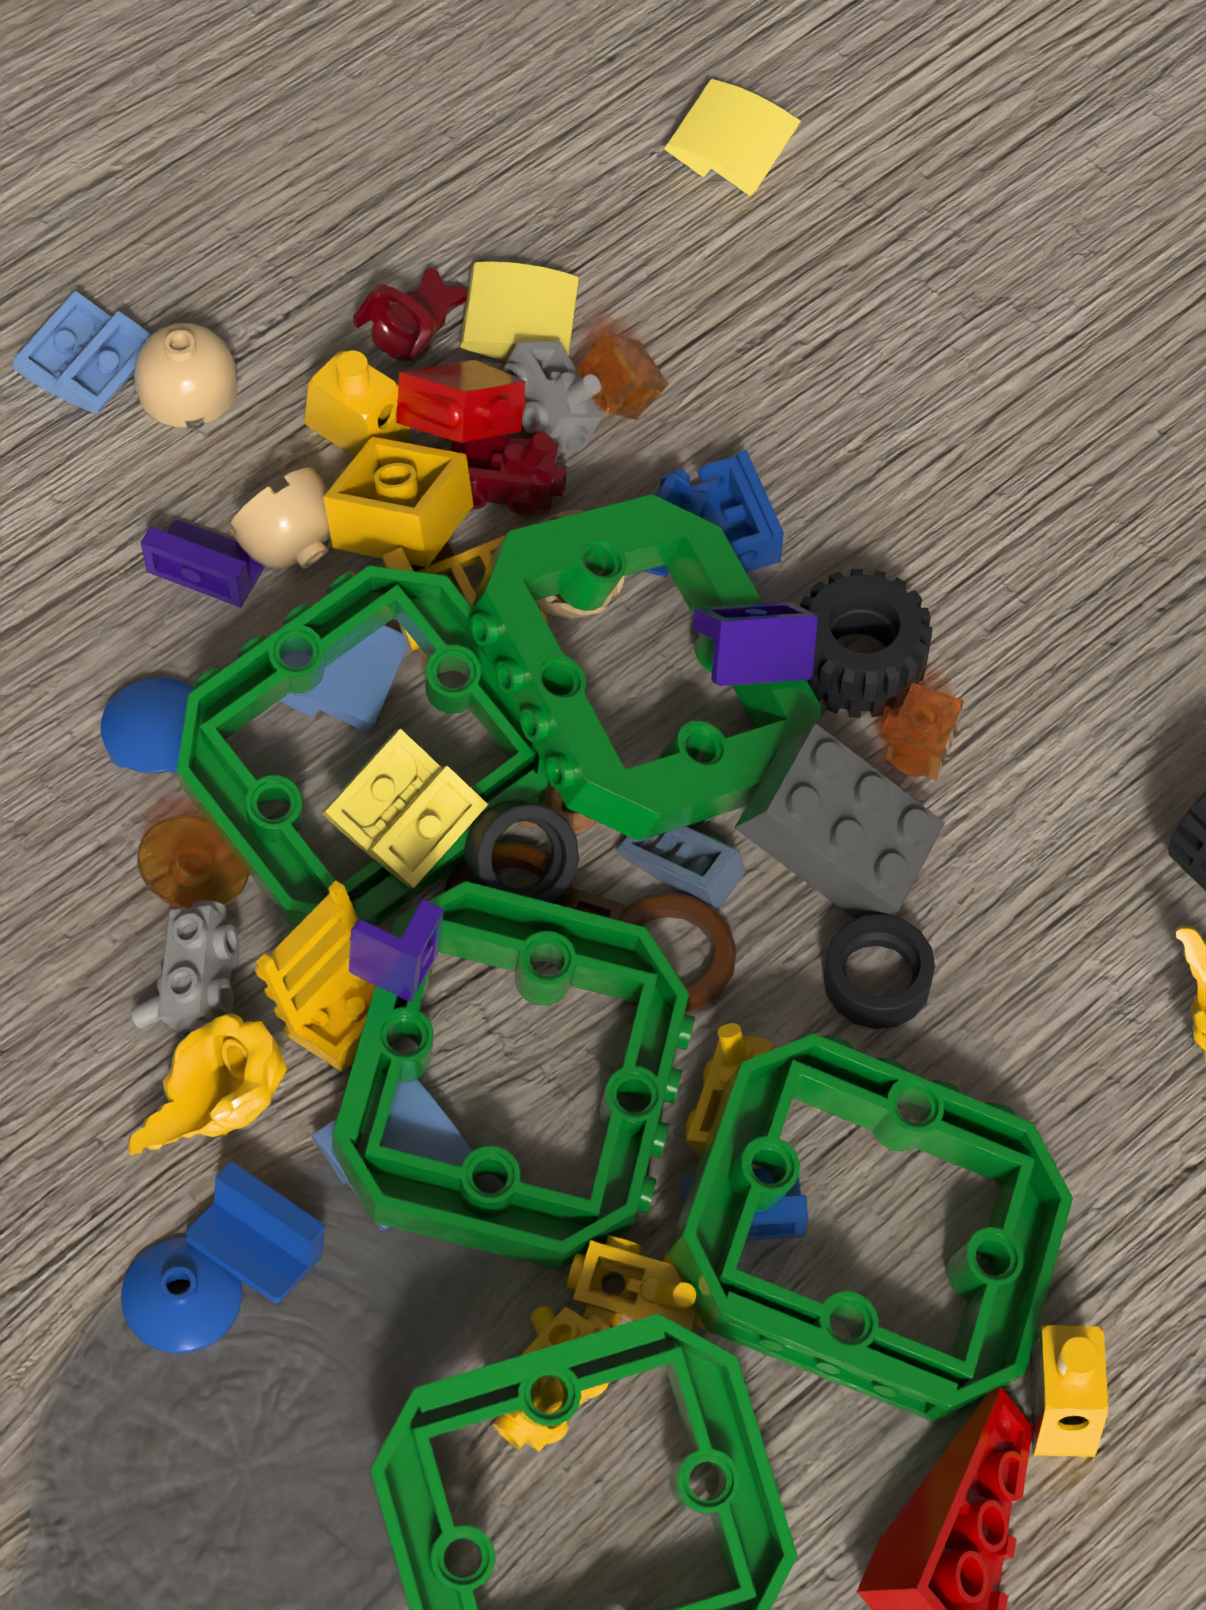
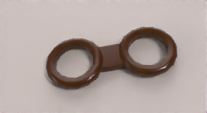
M514 842L494 844L491 854L493 870L505 867L521 868L539 877L547 870L551 857L549 853L533 845ZM465 859L457 865L448 878L445 892L465 881L473 883L466 871ZM571 883L564 894L553 902V904L638 926H642L650 920L670 917L684 919L699 927L710 940L714 957L713 963L704 977L685 987L689 993L685 1013L700 1010L719 997L734 974L737 948L729 924L713 906L692 895L661 892L640 897L625 907V904L575 889L573 883ZM627 1001L635 1006H637L638 1004L635 1002Z

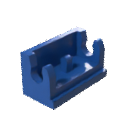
M747 450L737 452L734 457L712 462L698 469L697 473L701 481L717 477L712 481L702 482L691 487L692 491L708 494L709 496L700 517L721 527L745 572L781 562L784 532Z

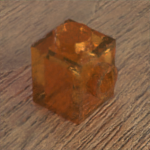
M607 332L603 338L597 340L591 346L587 356L576 367L582 378L591 374L599 379L601 390L592 398L598 406L602 407L604 412L637 420L669 385L639 340Z
M912 683L901 710L891 708L886 718L881 734V739L889 742L885 763L896 766L907 775L915 777L925 776L937 781L957 733L964 700Z

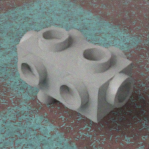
M560 341L518 342L502 371L526 381L525 398L527 405L522 418L525 430L529 433L543 432L548 434L553 443H558L563 453L572 454L580 451L588 444L592 434L603 418L592 398L601 390L599 379L591 374L581 379Z
M198 901L193 903L190 908L170 909L163 973L158 979L157 984L159 995L130 1009L131 1017L139 1029L162 1020L177 1031L179 1037L184 1039L191 1031L197 1030L215 1018L229 1013L233 1014L234 997L231 986V973L239 958V938L236 926L226 919L227 908L225 905L215 901Z

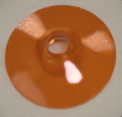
M180 815L161 820L145 833L139 845L137 864L143 881L157 897L177 908H190L193 903L198 901H215L227 906L240 896L248 881L249 873L204 817ZM185 871L192 872V873H194L195 875L189 874V873H187V872H185Z

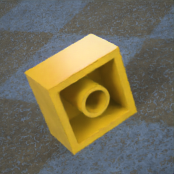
M371 437L323 496L332 547L334 549L382 558L383 554L402 547L410 565L422 567L430 565L474 506L466 454L378 437Z

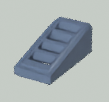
M689 826L663 833L662 835L664 836L652 852L645 849L654 837L637 841L626 836L618 846L617 852L619 856L681 894L692 895L713 906L717 911L739 883L745 872L737 848ZM679 844L681 847L670 861L666 860L674 847ZM697 855L700 859L691 871L688 870L687 867Z

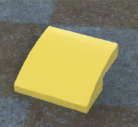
M711 79L664 150L703 178L710 169H713L751 197L801 121L786 110L757 94L726 82Z
M475 262L471 268L460 348L506 363L518 342L560 341L569 356L579 277L562 271L529 264Z
M398 729L321 814L372 859L412 889L488 804L448 766L441 767L402 729Z

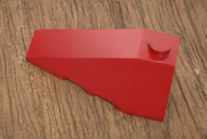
M1002 1387L987 1393L879 1539L856 1591L872 1610H1006L1008 1595L999 1591L1004 1559H1014L1017 1538L1008 1534L1012 1501H1018L1023 1498L1033 1426Z

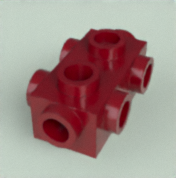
M538 432L533 438L526 439L496 436L464 443L452 441L451 451L466 454L474 504L472 509L483 508L486 502L507 505L515 514L530 516L537 513L538 509L551 510L553 496H564L567 466L558 465V443H553L551 437L546 433Z

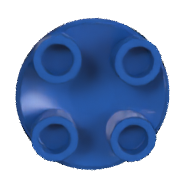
M150 678L130 684L119 691L106 706L101 719V737L112 763L121 768H129L143 773H162L167 771L177 773L188 694L194 689L177 680Z

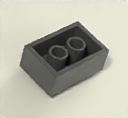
M814 723L781 743L734 828L854 919H857L864 915H892L899 912L945 822L826 730Z

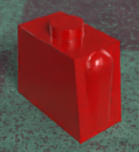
M477 360L399 372L396 423L459 443L521 432L523 412L527 405L525 398L526 381Z

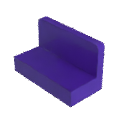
M174 520L167 532L150 526L140 542L147 573L242 608L266 567L255 562L240 547L237 541L181 520Z
M791 602L694 608L693 630L714 640L711 675L713 683L719 686L808 680L813 675L818 615Z
M422 899L401 939L357 919L351 930L349 972L412 1003L438 955L444 909Z

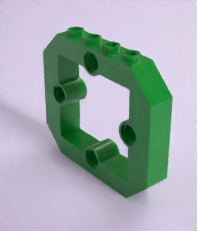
M653 494L508 531L488 563L468 616L471 633L475 642L484 649L495 670L498 686L508 695L520 718L524 735L533 742L545 765L546 775L550 784L558 790L566 807L637 841H642L747 806L781 743L814 723L818 724L822 710L807 680L732 685L756 729L725 738L721 731L710 723L690 721L680 728L657 760L628 769L624 768L584 693L586 678L583 670L577 662L563 654L535 600L560 594L566 603L576 609L583 611L596 610L604 604L623 576L666 565L693 616L694 608L763 604L721 527ZM700 633L695 640L694 651L700 664L712 673L714 640Z
M367 566L356 575L352 571L338 577L328 587V595L312 606L304 603L292 610L282 622L284 626L268 638L264 635H259L247 642L238 652L239 658L226 668L221 670L219 667H214L201 675L192 686L194 690L188 694L177 763L179 784L288 924L299 925L330 893L328 888L335 882V879L298 834L303 822L301 794L297 786L288 778L279 775H269L256 780L225 739L289 693H306L314 689L322 681L325 667L395 617L429 658L425 673V691L430 704L437 710L448 714L461 713L470 709L509 757L508 761L471 787L488 804L482 812L502 801L522 799L542 804L545 800L548 783L545 765L533 742L524 735L520 718L508 695L498 686L495 670L484 649L475 642L468 621L472 606L445 575ZM300 650L311 656V661L301 668H292L282 662L284 656L292 651ZM447 671H458L468 681L459 688H448L440 683L438 678ZM278 799L284 801L290 807L289 812L278 820L267 819L259 812L262 805L270 800ZM478 817L412 889L375 860L344 881L342 884L345 886L358 919L377 927L456 868L465 859L464 848L468 833ZM512 823L511 825L504 828V830L501 833H503L505 830H507L515 823Z
M465 881L428 901L444 909L438 952L514 971L515 985L518 992L525 1000L535 1005L548 1006L559 1002L567 995L571 986L638 1003L622 1068L610 1077L600 1105V1119L606 1129L589 1200L520 1182V1168L517 1160L509 1151L498 1146H484L475 1149L466 1157L461 1167L383 1147L400 1083L418 1079L426 1072L431 1062L434 1030L430 1020L421 1012L434 963L412 1003L375 986L333 1131L332 1154L374 1223L561 1270L573 1263L577 1253L586 1255L590 1241L605 1244L608 1236L618 1237L631 1230L637 1211L648 1213L656 1183V1178L646 1176L650 1156L661 1158L669 1124L659 1121L663 1101L672 1104L675 1102L682 1070L672 1067L676 1048L687 1050L695 1017L685 1014L689 993L646 927ZM418 907L395 918L390 934L401 939ZM539 961H548L554 964L559 972L552 976H543L538 974L531 965ZM397 1037H408L415 1041L418 1048L410 1053H399L394 1051L388 1043ZM624 1095H634L643 1101L646 1109L637 1113L626 1111L619 1105L617 1099ZM482 1174H492L503 1182L504 1188L496 1193H485L475 1186L473 1180Z
M813 1033L741 1062L726 1082L668 1254L682 1282L691 1284L696 1291V1300L693 1305L706 1331L933 1422L983 1399L988 1392L998 1387L1005 1389L1025 1374L1073 1197L1034 1123L1017 1117L1011 1108L999 1103H983L962 1094V1091L957 1086L941 1080L929 1081L908 1072L903 1064L893 1059H876L856 1051L848 1041L830 1035L820 1036ZM792 1099L872 1130L878 1142L889 1150L903 1152L916 1148L1001 1183L989 1227L980 1229L953 1252L948 1261L947 1275L950 1285L958 1295L967 1300L952 1356L879 1327L876 1309L867 1298L859 1293L851 1291L837 1292L823 1303H819L737 1269L755 1212L768 1211L778 1204L799 1177L800 1163L797 1153L790 1144L780 1139ZM897 1105L908 1108L914 1114L916 1123L905 1120L899 1113ZM760 1165L766 1168L772 1175L774 1183L767 1184L757 1179L751 1166ZM976 1255H981L989 1260L993 1266L994 1275H989L982 1271L977 1263ZM830 1318L839 1319L846 1324L851 1335L850 1341L843 1340L835 1335L830 1326Z
M655 1314L413 1388L368 1469L408 1610H478L473 1590L486 1582L492 1574L495 1565L494 1547L487 1535L478 1528L465 1524H453L430 1444V1437L518 1411L520 1416L528 1423L539 1427L560 1425L571 1419L578 1410L582 1397L581 1391L664 1365L668 1372L691 1449L681 1455L673 1464L669 1476L670 1490L675 1500L685 1509L697 1513H710L732 1586L658 1610H771L798 1555L737 1356L666 1317ZM543 1376L554 1378L563 1389L564 1398L562 1404L552 1413L539 1411L531 1400L530 1392L532 1385L538 1378ZM702 1462L709 1463L716 1469L720 1482L715 1494L704 1500L693 1494L689 1485L691 1471ZM466 1538L472 1541L478 1550L479 1559L477 1566L467 1575H452L444 1564L445 1550L456 1539Z

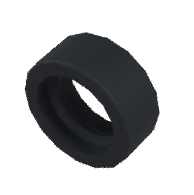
M522 799L502 801L482 812L470 828L464 848L466 871L473 883L549 903L559 899L573 882L579 862L577 838L568 821L552 808ZM527 821L537 824L546 832L550 839L551 857L547 870L536 883L528 887L515 888L507 886L497 878L492 868L491 854L495 840L504 828L512 823Z
M886 914L861 916L843 925L831 940L823 975L826 995L837 1012L854 1024L873 1029L897 1027L913 1019L927 1003L935 970L932 947L919 929L902 918ZM881 946L895 950L905 957L912 967L913 977L911 984L905 991L895 996L877 997L865 994L851 985L847 979L845 966L848 957L863 947Z

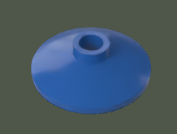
M186 1237L168 1239L144 1251L129 1268L121 1292L122 1310L132 1332L148 1346L167 1353H190L215 1343L225 1335L235 1322L242 1302L241 1280L189 1245L185 1240ZM184 1279L190 1282L189 1289L183 1294L175 1295L168 1291L171 1283L176 1280Z

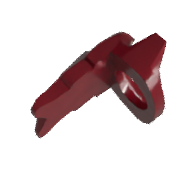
M428 268L425 271L422 282L415 291H409L406 294L396 288L377 284L353 316L354 326L359 328L372 320L371 337L375 346L398 361L413 362L417 356L430 349L436 339V332L445 325L446 316L451 310L467 300L468 290L464 287L444 285L438 271L433 268ZM390 301H391V302H396V303H398V304H397V305H394V304H390V305H389V302H390Z

